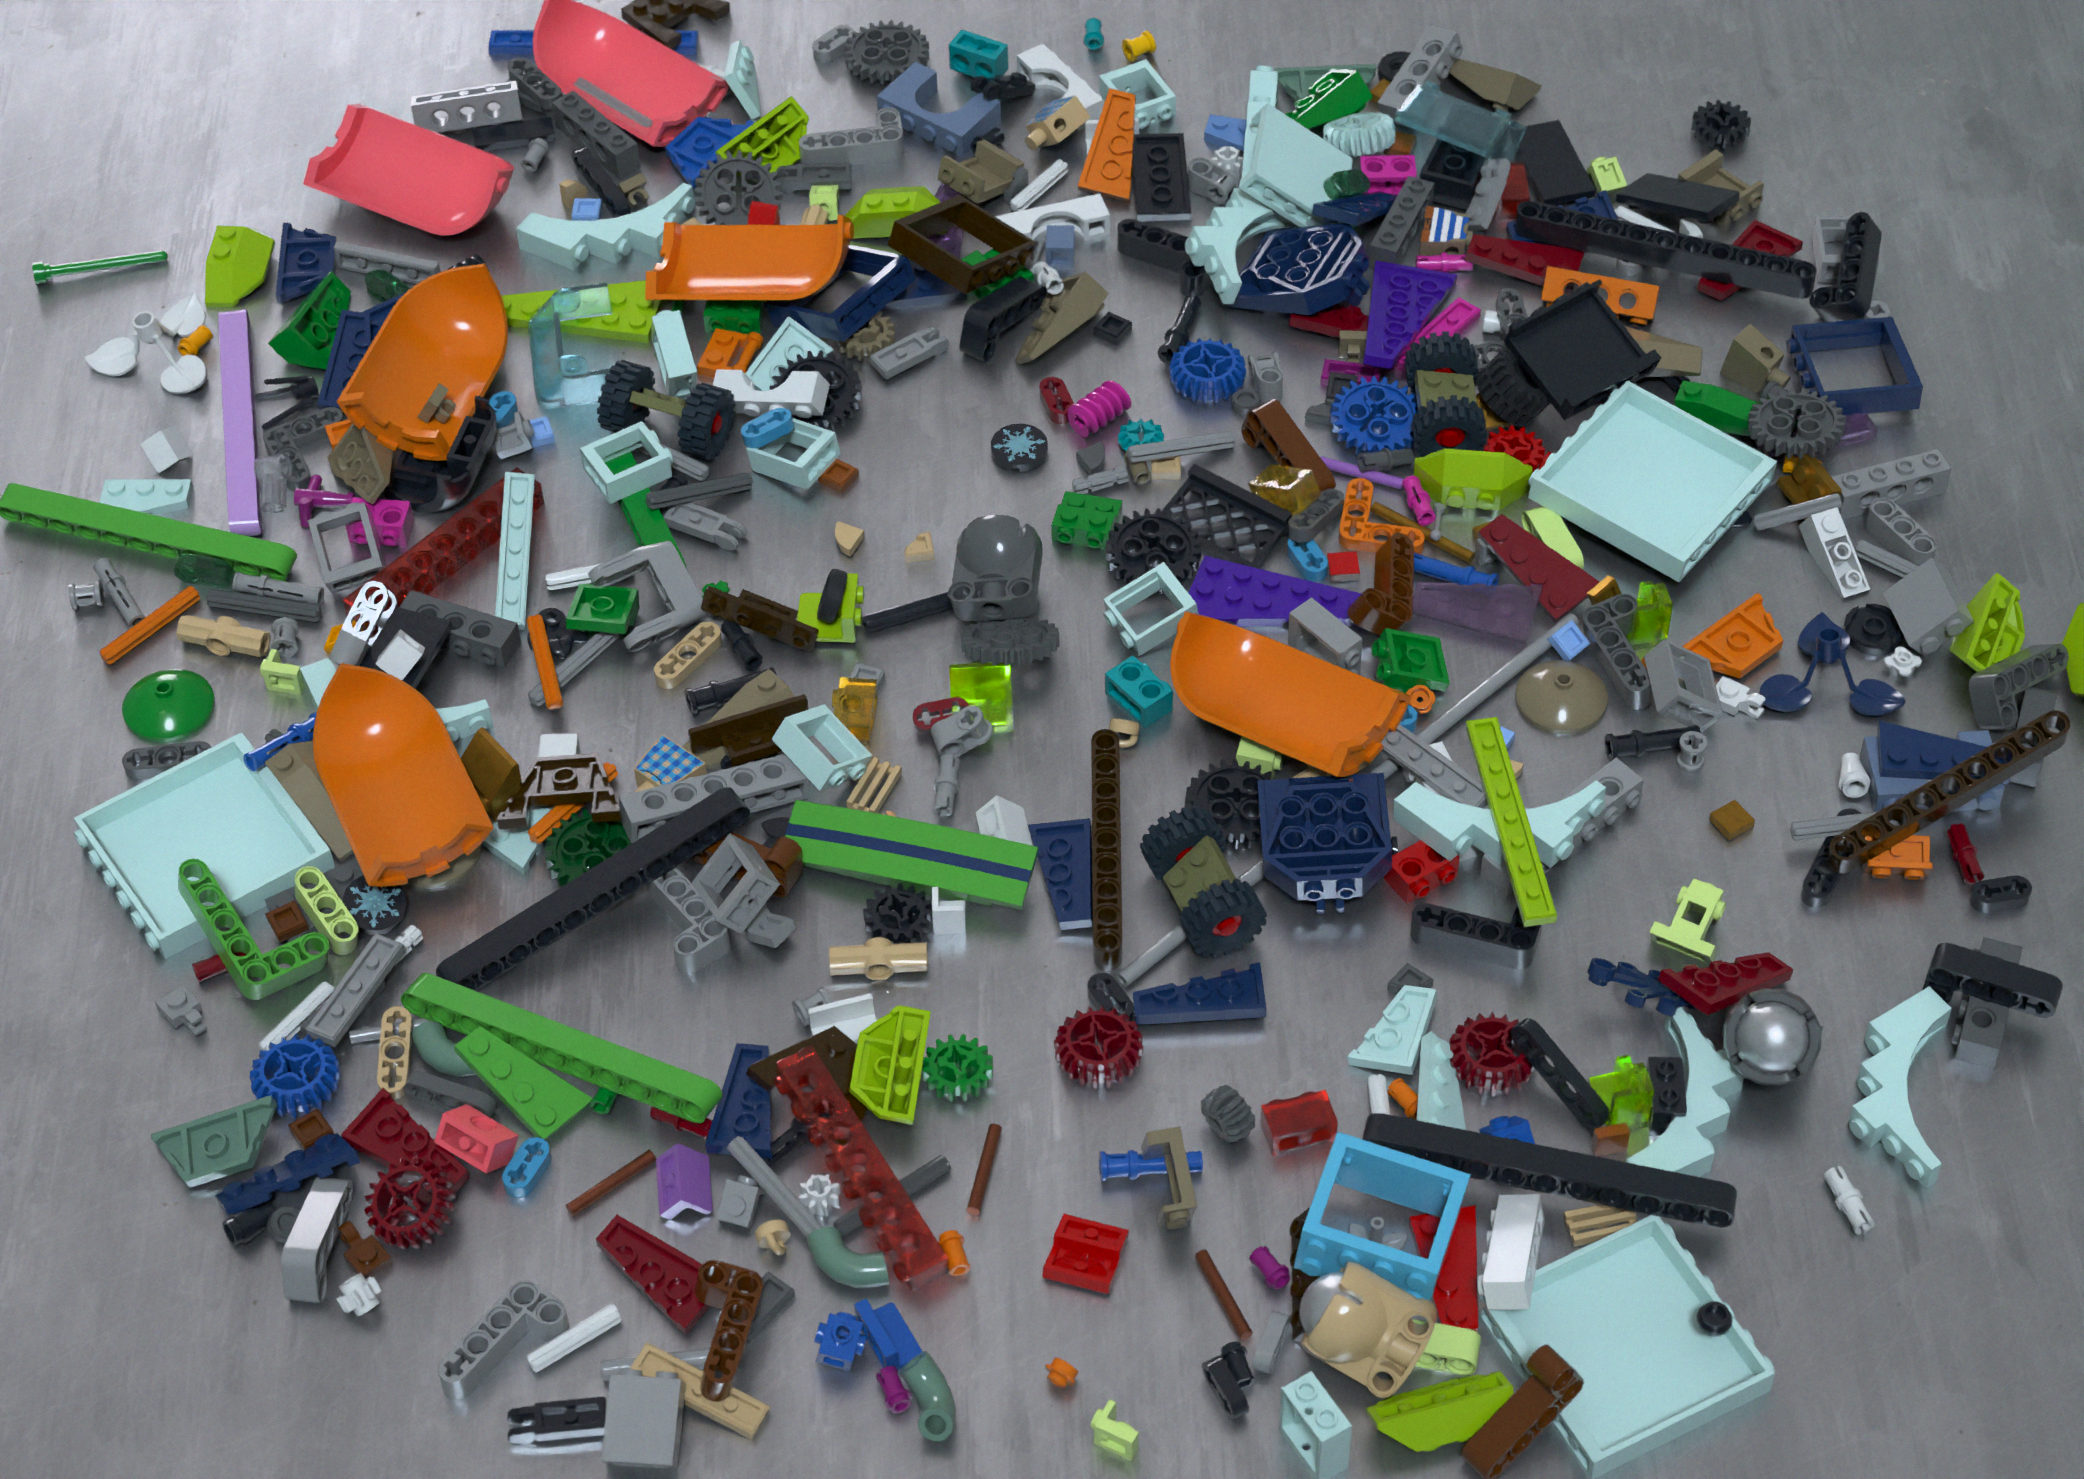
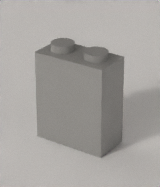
M1932 557L1883 592L1908 645L1924 657L1936 651L1942 644L1963 632L1966 627L1974 622L1948 569Z
M621 1369L620 1375L610 1374L601 1456L603 1463L618 1466L678 1469L686 1383L682 1379H677V1373L657 1371L656 1377H644L640 1370Z

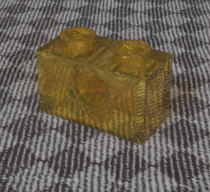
M840 677L838 689H833L832 708H835L833 714L863 746H871L878 705L877 680Z

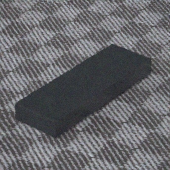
M551 117L472 129L475 147L486 152L527 146L530 141L536 138H541L546 142L556 141Z

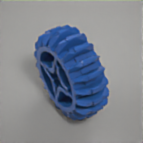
M1210 337L1208 341H1202L1198 338L1196 343L1188 341L1186 346H1179V352L1173 353L1172 361L1169 365L1171 384L1174 386L1176 393H1182L1184 399L1191 397L1193 403L1200 400L1206 405L1207 401H1213L1217 405L1219 399L1228 401L1229 396L1242 389L1246 377L1244 357L1241 356L1239 349H1234L1232 343L1224 345L1222 339L1217 342L1212 341Z
M295 1033L293 1039L287 1041L282 1036L281 1043L276 1045L270 1042L269 1051L260 1050V1059L253 1060V1070L250 1071L252 1093L256 1096L257 1100L271 1095L277 1102L275 1112L277 1111L281 1118L288 1112L296 1119L299 1112L308 1114L310 1109L314 1107L321 1110L322 1101L331 1102V1093L338 1092V1082L341 1081L340 1064L338 1058L334 1055L333 1049L330 1048V1045L325 1046L321 1038L313 1041V1038L308 1034L303 1040H300V1037Z

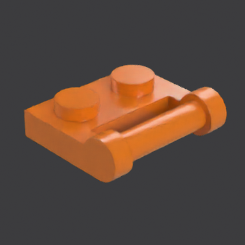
M716 328L697 365L698 375L714 378L716 369L742 370L746 373L755 351L760 349L763 344V337L757 332L743 334ZM740 347L744 348L737 364L731 367Z

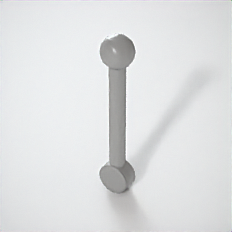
M1044 235L1037 238L1038 246L1033 257L1034 261L1027 268L1031 272L1033 266L1038 262L1043 247L1046 246V236Z
M1435 503L1433 507L1436 518L1434 529L1430 532V538L1434 541H1438L1441 538V532L1439 531L1441 514L1444 513L1446 508L1442 503Z

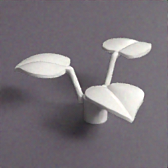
M195 292L189 294L169 309L160 322L157 317H154L152 312L141 311L132 319V324L136 330L132 332L134 342L126 337L114 338L84 358L88 365L96 372L106 376H120L135 367L137 361L134 355L140 352V339L148 344L157 343L172 365L166 368L160 376V383L164 390L172 394L194 391L205 382L207 377V370L203 361L197 356L185 355L176 363L160 338L162 332L170 337H174L176 334L181 337L189 336L200 325L205 324V311Z

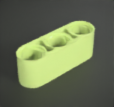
M1544 506L1522 512V525L1527 532L1582 570L1584 569L1582 552L1560 515Z
M306 866L298 870L295 875V897L319 933L328 939L329 947L334 953L339 955L352 953L358 945L357 922L318 868ZM306 883H313L316 885V887L312 889L303 888L302 885ZM327 907L331 908L334 911L329 914L321 913L319 910L321 908ZM341 932L349 933L351 936L346 939L338 938L336 935Z
M1412 1319L1417 1324L1427 1323V1321ZM1435 1323L1432 1336L1414 1367L1457 1375H1471L1477 1369L1481 1336L1467 1328Z

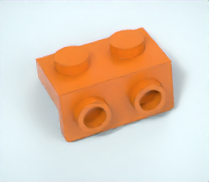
M1912 835L1873 859L1867 860L1863 864V873H1872L1873 878L1879 879L1890 878L1891 874L1904 875V878L1907 880L1924 879V876H1928L1933 870V863H1930V836ZM1863 836L1867 841H1876L1873 836Z

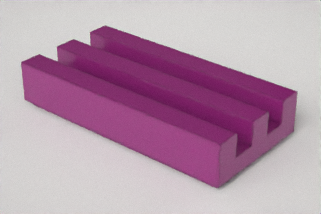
M1325 359L1320 386H1328L1330 372L1358 375V385L1360 384L1361 377H1364L1367 382H1371L1372 376H1375L1377 382H1379L1381 368L1361 363Z

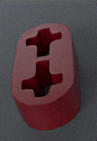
M1057 377L1043 379L1039 385V394L1048 417L1057 424L1068 423L1067 412L1074 402L1065 383Z
M960 697L920 704L914 709L913 724L919 732L924 734L931 733V727L936 722L953 715L943 716V714L951 713L953 706H958L959 710H962L969 706V704ZM923 712H928L929 716L940 715V717L932 718L929 725H925L922 720L918 721V719L922 718Z

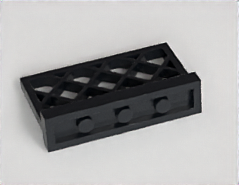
M1193 464L1188 470V479L1161 511V515L1164 516L1169 511H1172V513L1184 511L1185 520L1182 521V525L1189 522L1192 523V526L1208 523L1210 533L1198 535L1202 548L1227 561L1254 568H1259L1283 536L1288 537L1289 520L1292 518L1291 512L1196 464ZM1191 489L1201 494L1202 499L1185 503L1184 497ZM1221 504L1225 506L1226 512L1209 515L1207 506ZM1204 507L1206 516L1189 519L1187 510ZM1244 516L1250 520L1249 525L1233 527L1232 518ZM1228 519L1229 529L1213 532L1212 522ZM1267 528L1275 532L1271 538L1258 540L1256 533L1258 530ZM1253 532L1255 541L1237 544L1236 535ZM1228 536L1233 538L1234 545L1220 547L1216 545L1215 539ZM1257 549L1258 554L1252 562L1240 556L1241 551Z

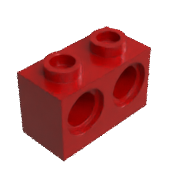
M1420 840L1392 856V869L1384 875V880L1408 904L1417 898H1424L1431 890L1438 886L1452 882L1458 876L1460 856L1457 855L1449 861Z

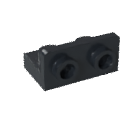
M1648 1057L1644 1084L1649 1135L1663 1134L1665 1122H1670L1671 1117H1685L1687 1114L1683 1063L1680 1057Z

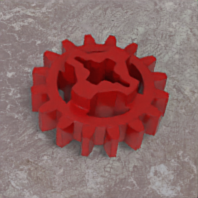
M1510 426L1508 431L1499 427L1498 434L1489 432L1487 445H1484V451L1506 453L1518 459L1524 465L1532 466V473L1540 467L1545 455V447H1542L1543 440L1535 439L1536 433L1534 431L1526 434L1525 427H1522L1519 431H1516L1514 426Z

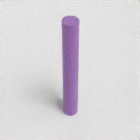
M1324 456L1320 457L1330 471L1356 478H1364L1370 482L1399 490L1403 488L1402 481L1404 478L1374 470L1362 472L1356 465Z

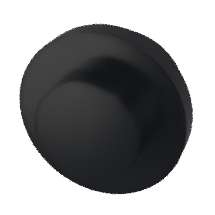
M1712 1301L1706 1303L1698 1310L1696 1322L1699 1329L1705 1334L1722 1336L1731 1328L1732 1315L1724 1304Z

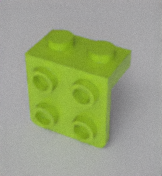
M847 573L844 594L833 623L817 619V611L822 593H802L800 595L797 621L819 630L816 642L855 643L857 626H862V608H859V604H864L865 596L864 586H859L858 574Z

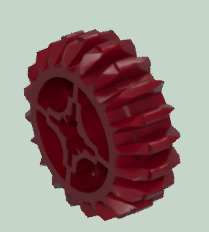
M1103 1005L1099 1011H1093L1088 1006L1086 1013L1083 1014L1076 1010L1074 1018L1066 1017L1064 1026H1059L1056 1039L1054 1040V1049H1056L1055 1059L1057 1063H1060L1062 1073H1068L1070 1081L1079 1079L1082 1087L1087 1083H1092L1095 1090L1099 1084H1105L1109 1089L1112 1081L1121 1085L1124 1081V1076L1132 1078L1134 1069L1139 1068L1143 1055V1037L1141 1031H1138L1136 1021L1129 1022L1127 1013L1118 1016L1116 1007L1107 1012Z
M1492 1011L1489 1018H1485L1479 1013L1476 1016V1021L1467 1017L1464 1025L1457 1026L1455 1034H1452L1449 1041L1450 1050L1453 1052L1450 1065L1452 1068L1457 1069L1456 1077L1458 1081H1465L1467 1090L1475 1086L1478 1087L1479 1095L1484 1090H1488L1494 1097L1497 1091L1501 1090L1507 1096L1510 1092V1087L1519 1091L1522 1083L1528 1084L1531 1074H1534L1536 1069L1517 1048L1511 1037V1030L1519 1023V1019L1510 1022L1508 1021L1507 1014L1502 1018H1496ZM1508 1047H1511V1048L1515 1051V1053L1517 1054L1518 1057H1516L1515 1055H1513V1051L1510 1050ZM1468 1051L1473 1053V1057L1478 1060L1477 1062L1471 1058Z
M414 1157L410 1163L406 1158H401L399 1167L393 1163H388L389 1172L387 1174L377 1172L378 1178H380L378 1184L369 1183L370 1188L374 1191L373 1194L364 1196L365 1201L371 1204L363 1209L370 1218L367 1221L368 1226L375 1230L376 1237L380 1240L385 1239V1243L391 1247L397 1244L399 1248L407 1250L409 1245L420 1249L422 1239L426 1243L432 1244V1234L435 1232L438 1235H443V1230L440 1226L443 1223L452 1224L451 1219L447 1216V1213L456 1211L455 1205L450 1202L457 1197L456 1193L450 1189L453 1186L452 1180L445 1177L446 1172L441 1167H435V1164L430 1160H426L423 1163L420 1158ZM414 1181L411 1185L402 1187L406 1183ZM404 1196L409 1200H413L412 1204L417 1208L416 1211L412 1207L407 1206L408 1202L404 1199ZM392 1197H393V1202H392L391 1206L389 1207L390 1201H391V1199H392ZM432 1199L431 1205H430V1207H429V1209H428V1208H427L428 1203H429V1201ZM412 1220H419L414 1224L406 1226Z

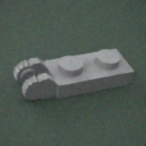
M1499 158L1497 161L1487 159L1484 166H1482V178L1476 187L1470 207L1466 211V215L1469 216L1468 230L1488 229L1507 183L1506 180L1511 168L1508 159Z
M929 327L870 356V364L887 380L933 355L938 356L942 352L944 353L950 346V343L946 337H939L940 333L937 328Z
M690 502L671 506L663 516L668 527L711 543L716 542L720 548L727 549L728 551H734L738 547V540L734 537L743 539L748 532L747 528L740 522L738 523L735 520L729 519L726 515Z

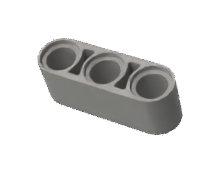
M1876 498L1871 502L1865 526L1869 534L1889 552L1919 566L1931 557L1934 559L1937 542L1925 529L1892 500Z

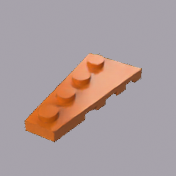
M1109 88L1080 176L1078 190L1101 194L1104 197L1130 203L1136 109L1135 94Z

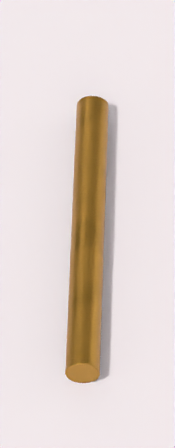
M1377 501L1372 504L1370 512L1397 526L1413 527L1421 530L1426 541L1468 563L1474 560L1475 553L1442 535L1438 541H1434L1430 538L1432 530Z

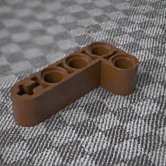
M1271 399L1247 413L1241 427L1243 439L1251 448H1257L1264 444L1304 500L1309 502L1319 492L1335 489L1336 482L1333 474L1278 400Z
M1394 533L1376 552L1374 588H1367L1348 607V616L1354 624L1378 635H1381L1385 628L1400 631L1412 619L1414 545L1406 535Z
M731 832L732 835L751 844L780 883L772 895L778 898H785L803 871V853L799 844L791 838L779 837L772 848H768ZM728 835L689 859L705 866ZM743 864L732 878L738 881L742 879L747 872Z
M709 1260L700 1266L695 1286L696 1298L701 1303L722 1309L704 1364L700 1383L702 1395L706 1399L715 1402L725 1400L732 1391L763 1289L762 1277L757 1272L718 1260ZM732 1319H737L741 1322H735ZM722 1348H729L732 1351H725ZM717 1370L723 1372L721 1379L715 1378Z
M1548 1344L1539 1347L1530 1356L1526 1367L1532 1376L1467 1442L1461 1452V1457L1483 1479H1497L1579 1394L1584 1385V1380L1579 1373Z

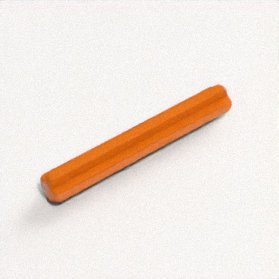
M192 586L182 590L102 648L99 652L102 660L108 665L113 664L200 600L199 592Z
M539 614L529 616L527 618V625L546 706L549 710L560 709L563 701L543 617Z
M606 762L603 764L608 782L611 783L618 776L617 767ZM587 803L557 804L528 830L529 839L537 844L543 843L547 837L552 835L553 827H561V819L568 821L571 818V813H577Z

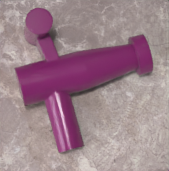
M312 475L307 489L296 488L294 492V505L299 506L300 525L302 527H309L308 520L312 519L311 512L314 507H345L351 503L355 493L348 492L345 495L319 490L322 477Z

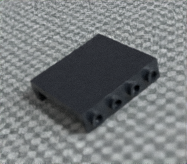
M1601 279L1591 284L1588 282L1582 284L1569 296L1567 294L1561 295L1552 305L1546 308L1544 306L1537 308L1530 317L1524 320L1522 318L1516 319L1509 325V331L1503 341L1564 421L1609 397L1615 388L1620 389L1627 380L1634 383L1653 373L1661 360V356L1655 349L1647 354L1642 350L1597 292L1602 284Z

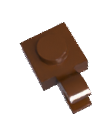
M349 1220L338 1227V1231L342 1234L340 1239L349 1249L343 1253L344 1259L356 1274L362 1273L365 1279L370 1276L372 1278L393 1264L389 1254L372 1234L363 1240Z

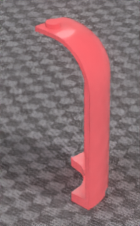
M545 0L542 4L533 34V53L537 67L560 87L562 93L576 92L611 122L652 146H667L697 117H705L709 111L714 113L729 89V84L723 78L605 12L575 0ZM578 78L586 79L653 120L652 127H643L576 87L574 82Z
M349 104L342 123L335 134L338 141L333 147L327 146L320 154L310 158L303 185L437 235H453L478 225L494 210L508 189L514 166L494 154L362 104Z

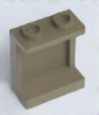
M982 140L977 142L975 156L957 162L947 155L942 157L937 180L978 204L1003 194L1005 188L1009 189L1014 180V177H1012L1013 173L1021 166L1024 168V162L990 142Z
M1714 150L1679 173L1678 179L1739 191L1740 201L1731 206L1727 212L1713 218V221L1725 227L1731 222L1739 220L1743 214L1752 208L1755 209L1760 205L1763 200L1764 183L1759 180L1751 186L1747 185L1722 168L1724 155Z
M1178 1126L1146 1132L1141 1146L1143 1160L1164 1157L1173 1204L1161 1207L1156 1219L1157 1225H1166L1167 1229L1182 1228L1187 1225L1186 1221L1192 1219L1197 1203L1181 1128Z

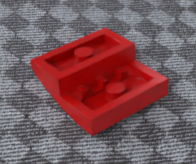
M1063 1214L1054 1234L1053 1246L1043 1266L1042 1278L1109 1294L1124 1253L1129 1230Z

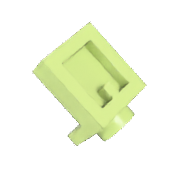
M1602 156L1590 162L1586 172L1589 178H1593L1598 192L1606 190L1608 194H1611L1627 186L1617 157L1606 159L1605 156Z
M812 185L809 193L810 207L811 205H819L828 212V220H837L839 185Z
M271 649L267 659L262 661L260 674L264 677L267 690L302 695L305 686L300 671L301 666L281 663L279 651Z
M1109 1399L1104 1409L1099 1408L1092 1419L1091 1428L1094 1429V1444L1132 1461L1138 1452L1139 1432L1135 1431L1133 1427L1125 1422L1115 1421L1116 1402Z

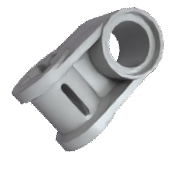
M1203 157L1194 158L1189 162L1188 184L1191 192L1199 194L1216 204H1223L1227 201L1229 193L1234 188H1239L1240 179L1232 170L1221 167Z
M1272 352L1271 355L1260 357L1248 355L1249 376L1253 381L1255 391L1260 396V401L1262 403L1271 399L1280 401L1283 390V372L1278 353Z
M967 706L952 716L936 722L931 727L930 732L940 757L950 754L954 755L953 759H955V757H960L963 753L989 741L993 736L994 729L992 724L984 719L983 712L979 707ZM970 714L973 716L974 721L969 717ZM976 729L981 733V736L976 733Z

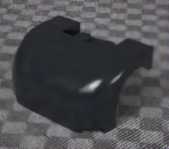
M475 396V416L465 417L446 456L447 460L413 458V453L402 450L394 466V473L392 475L393 485L392 487L386 486L384 498L386 500L410 501L412 511L423 513L443 511L458 505L469 493L495 439L497 432L496 414L489 404V400Z

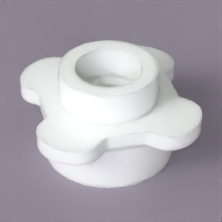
M1905 647L1895 648V653L1885 657L1884 664L1889 667L1890 672L1900 678L1912 675L1914 667H1919L1922 662L1919 656H1913Z

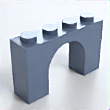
M917 62L913 63L877 95L878 111L886 107L895 108L900 113L903 129L961 157L971 150V143L976 136H983L1001 123L1000 101L986 99L979 92L960 109L950 113L938 114L922 109L921 107L938 92L937 72Z
M1989 730L1957 732L1956 735L1957 740L1986 747L1992 745ZM1878 736L1864 737L1859 757L1871 781L1868 793L1873 812L1880 811L1929 782L1923 779L1880 777ZM2004 784L1996 785L1952 812L1999 808L2005 789ZM1943 789L1946 794H1956L1953 790ZM1923 804L1916 805L1921 810L1929 809Z

